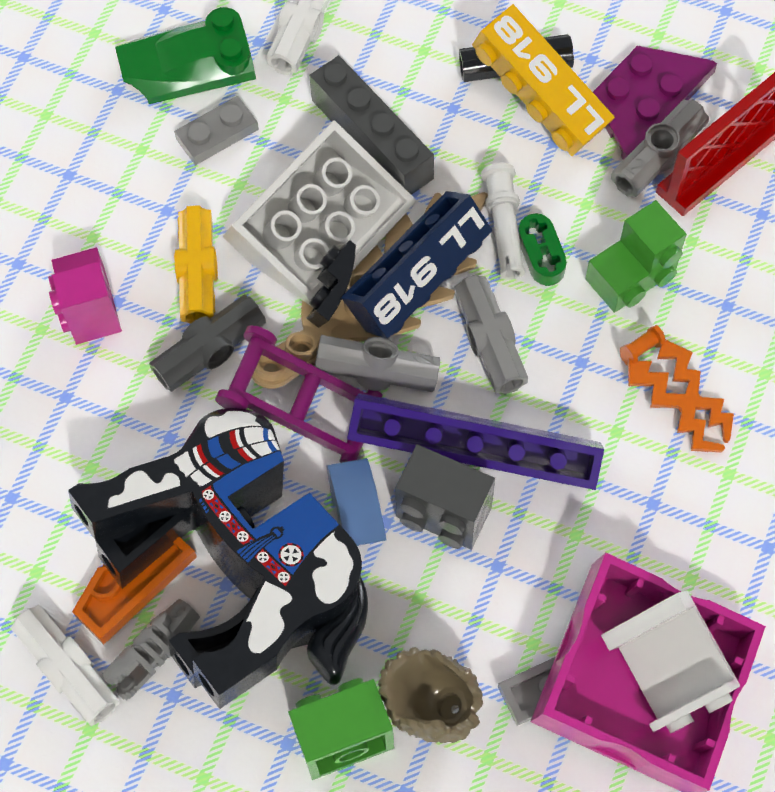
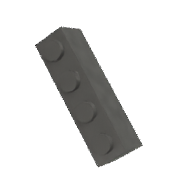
M339 55L309 75L311 98L314 104L331 122L335 120L411 195L434 179V154Z

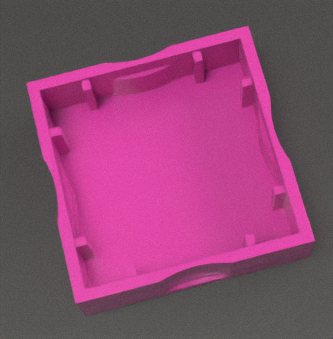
M605 552L591 565L530 722L681 792L710 791L730 733L734 704L742 688L747 683L766 626L715 602L691 596L737 678L740 687L729 693L733 699L729 704L711 713L708 712L705 706L691 712L690 714L694 722L670 734L668 728L664 726L653 732L649 725L657 720L653 710L620 649L617 648L609 651L601 635L681 591L671 586L663 578Z

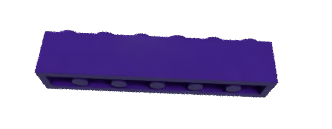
M358 393L354 400L347 440L413 453L418 444L460 463L596 490L605 450L602 443L598 441Z

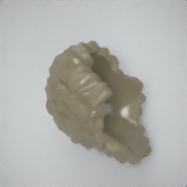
M412 647L409 651L402 650L397 653V659H390L385 662V669L380 671L381 679L378 681V686L380 687L379 694L387 709V715L391 718L392 724L397 726L402 732L406 731L409 736L414 735L415 738H422L426 742L455 743L466 739L471 729L479 725L480 720L476 713L483 705V693L479 688L477 676L472 674L470 668L459 664L457 659H452V656L447 657L445 654L442 655L441 652L435 649L419 651L418 648ZM456 708H459V711L457 713H454V710Z

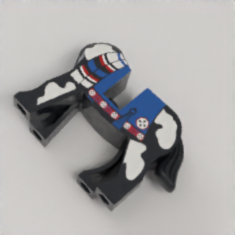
M239 408L219 409L205 415L197 423L183 447L168 457L129 468L107 481L89 484L78 483L68 490L71 508L95 539L98 557L122 589L174 545L173 542L178 537L182 538L189 531L196 530L218 567L250 599L238 614L218 626L201 631L178 633L169 639L170 655L194 688L203 686L219 710L276 671L290 649L308 645L307 655L310 662L328 684L333 686L339 684L343 677L348 657L365 628L368 614V596L361 578L362 560L360 551L349 534L310 492L255 528L251 517L282 497L284 459L274 428L269 420L255 411Z

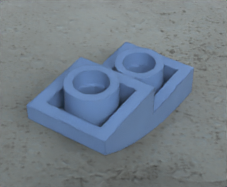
M368 458L326 465L332 504L336 506L339 525L349 534L357 546L386 541L380 503Z

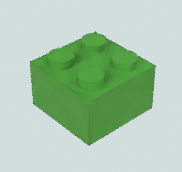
M362 678L350 680L337 688V693L321 698L320 694L305 697L295 704V709L288 711L312 781L395 749L393 727L374 679L366 682Z

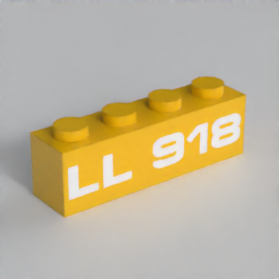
M514 4L483 28L472 43L480 61L495 70L501 77L503 86L510 93L516 94L526 105L529 115L535 121L542 123L552 134L554 143L560 149L567 151L572 157L615 118Z

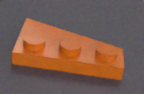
M178 537L173 542L174 545L123 589L104 564L102 567L97 568L72 612L103 645L197 558L195 551L181 537Z

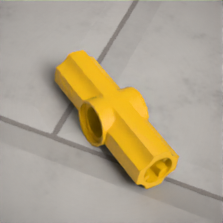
M200 205L186 206L183 211L178 212L177 218L179 249H175L174 260L176 279L179 284L181 322L190 324L204 316L211 319L216 313L214 282L218 281L216 249L213 246L211 210L202 208Z

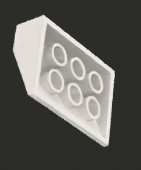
M333 120L229 227L222 237L250 264L309 304L313 296L324 285L317 279L324 269L320 261L333 245L340 248L349 240L356 244L354 270L417 200Z

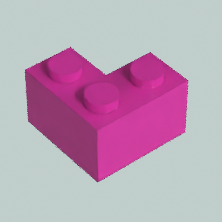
M95 247L52 259L51 262L55 274L48 276L52 290L49 291V296L55 315H58L63 332L71 331L76 345L122 332L98 248Z

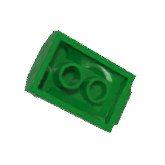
M219 7L212 10L207 15L205 21L145 36L115 47L123 82L139 90L147 98L148 104L256 80L253 60L241 17L237 11L228 7Z

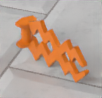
M658 325L648 328L646 333L633 342L620 347V358L628 366V386H653L650 408L679 409L680 419L677 433L693 432L691 451L723 452L725 449L723 444L703 440L706 420L694 419L695 411L710 410L708 428L721 425L724 443H728L731 439L734 413L721 412L724 399L701 397L699 395L701 371L687 369L693 352L666 340L664 332ZM652 347L660 348L657 359H676L672 382H688L685 394L666 393L669 372H648L652 361H638V357Z

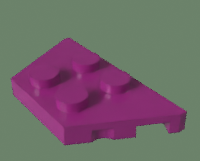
M636 46L606 77L593 93L615 117L605 129L610 138L614 137L622 151L621 158L623 160L645 139L649 127L661 123L683 99L689 100L715 73L717 67L715 61Z

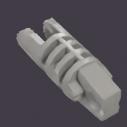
M178 599L168 609L149 622L151 626L145 627L132 640L133 645L131 647L128 645L102 673L103 679L108 684H118L116 692L123 700L127 701L156 673L155 668L161 667L166 659L170 658L169 639L178 633L189 632L199 620V614L188 603Z

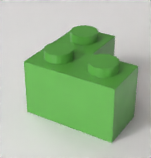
M655 200L624 220L620 241L589 260L585 280L614 313L624 306L631 308L645 297L648 290L656 285L663 287L676 276V269L679 259L683 255L682 249L687 234L659 202Z

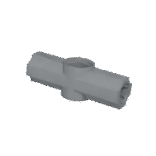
M683 99L661 123L649 127L645 139L612 171L611 180L615 183L617 189L627 197H637L660 172L670 169L674 164L678 151L686 146L708 124L709 116L704 111V107L694 99Z
M476 274L466 277L462 282L454 286V291L466 320V332L472 351L476 357H481L495 394L503 393L506 395L518 391L520 387L528 383V375L515 347L516 339L511 321L505 311H500L486 276L481 277Z
M321 335L315 367L327 373L356 378L361 386L372 391L386 390L390 385L433 392L438 380L440 357L399 350L393 341L383 337H371L362 343Z

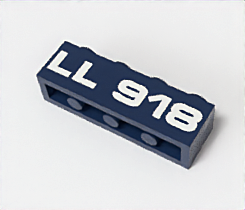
M446 191L341 298L365 332L388 339L391 335L396 334L402 329L404 322L417 308L422 307L429 301L431 294L443 281L448 280L456 273L457 267L470 254L476 252L482 246V241L493 230L469 194Z

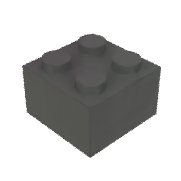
M417 444L395 487L396 517L400 519V522L405 527L413 531L422 532L424 529L438 535V539L447 546L455 549H460L463 546L472 550L492 509L495 477Z

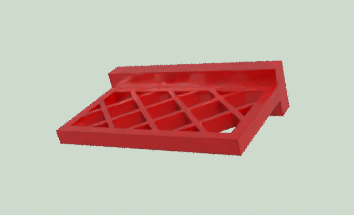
M775 72L678 151L673 172L657 185L656 193L681 216H685L775 140Z

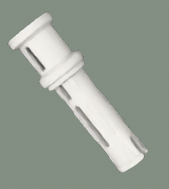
M495 163L486 166L481 172V178L486 183L488 193L485 206L489 213L493 215L500 276L506 280L516 279L514 271H517L519 278L526 273L523 266L516 210L520 204L519 196L514 192L513 178L516 172L514 166L509 163Z

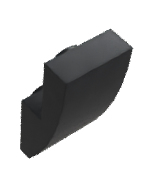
M351 240L340 248L333 245L320 261L324 269L317 279L324 285L309 302L314 308L307 316V319L318 328L330 320L349 285L356 252V244Z

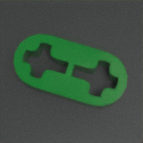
M529 214L521 220L518 230L522 253L530 274L536 282L545 286L555 285L564 278L567 264L565 253L551 220L542 214ZM531 228H535L538 233H542L541 244H538L534 234H529ZM543 255H546L550 265H555L554 271H549L547 267H542Z

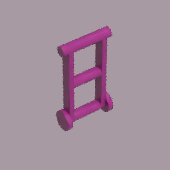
M248 326L243 335L245 340L249 342L229 389L219 390L215 401L223 408H249L340 454V463L357 460L364 443L351 440L344 442L304 422L319 384L353 402L358 393L381 398L383 394L369 389L365 393L276 347L277 338L270 331L259 326ZM261 355L304 376L290 413L246 392Z

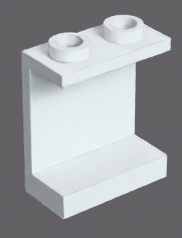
M687 590L676 593L601 635L609 651L617 648L620 649L657 718V720L649 724L653 732L664 726L668 728L670 734L694 722L690 714L691 712L705 706L708 712L711 713L733 701L729 693L740 687L737 678Z

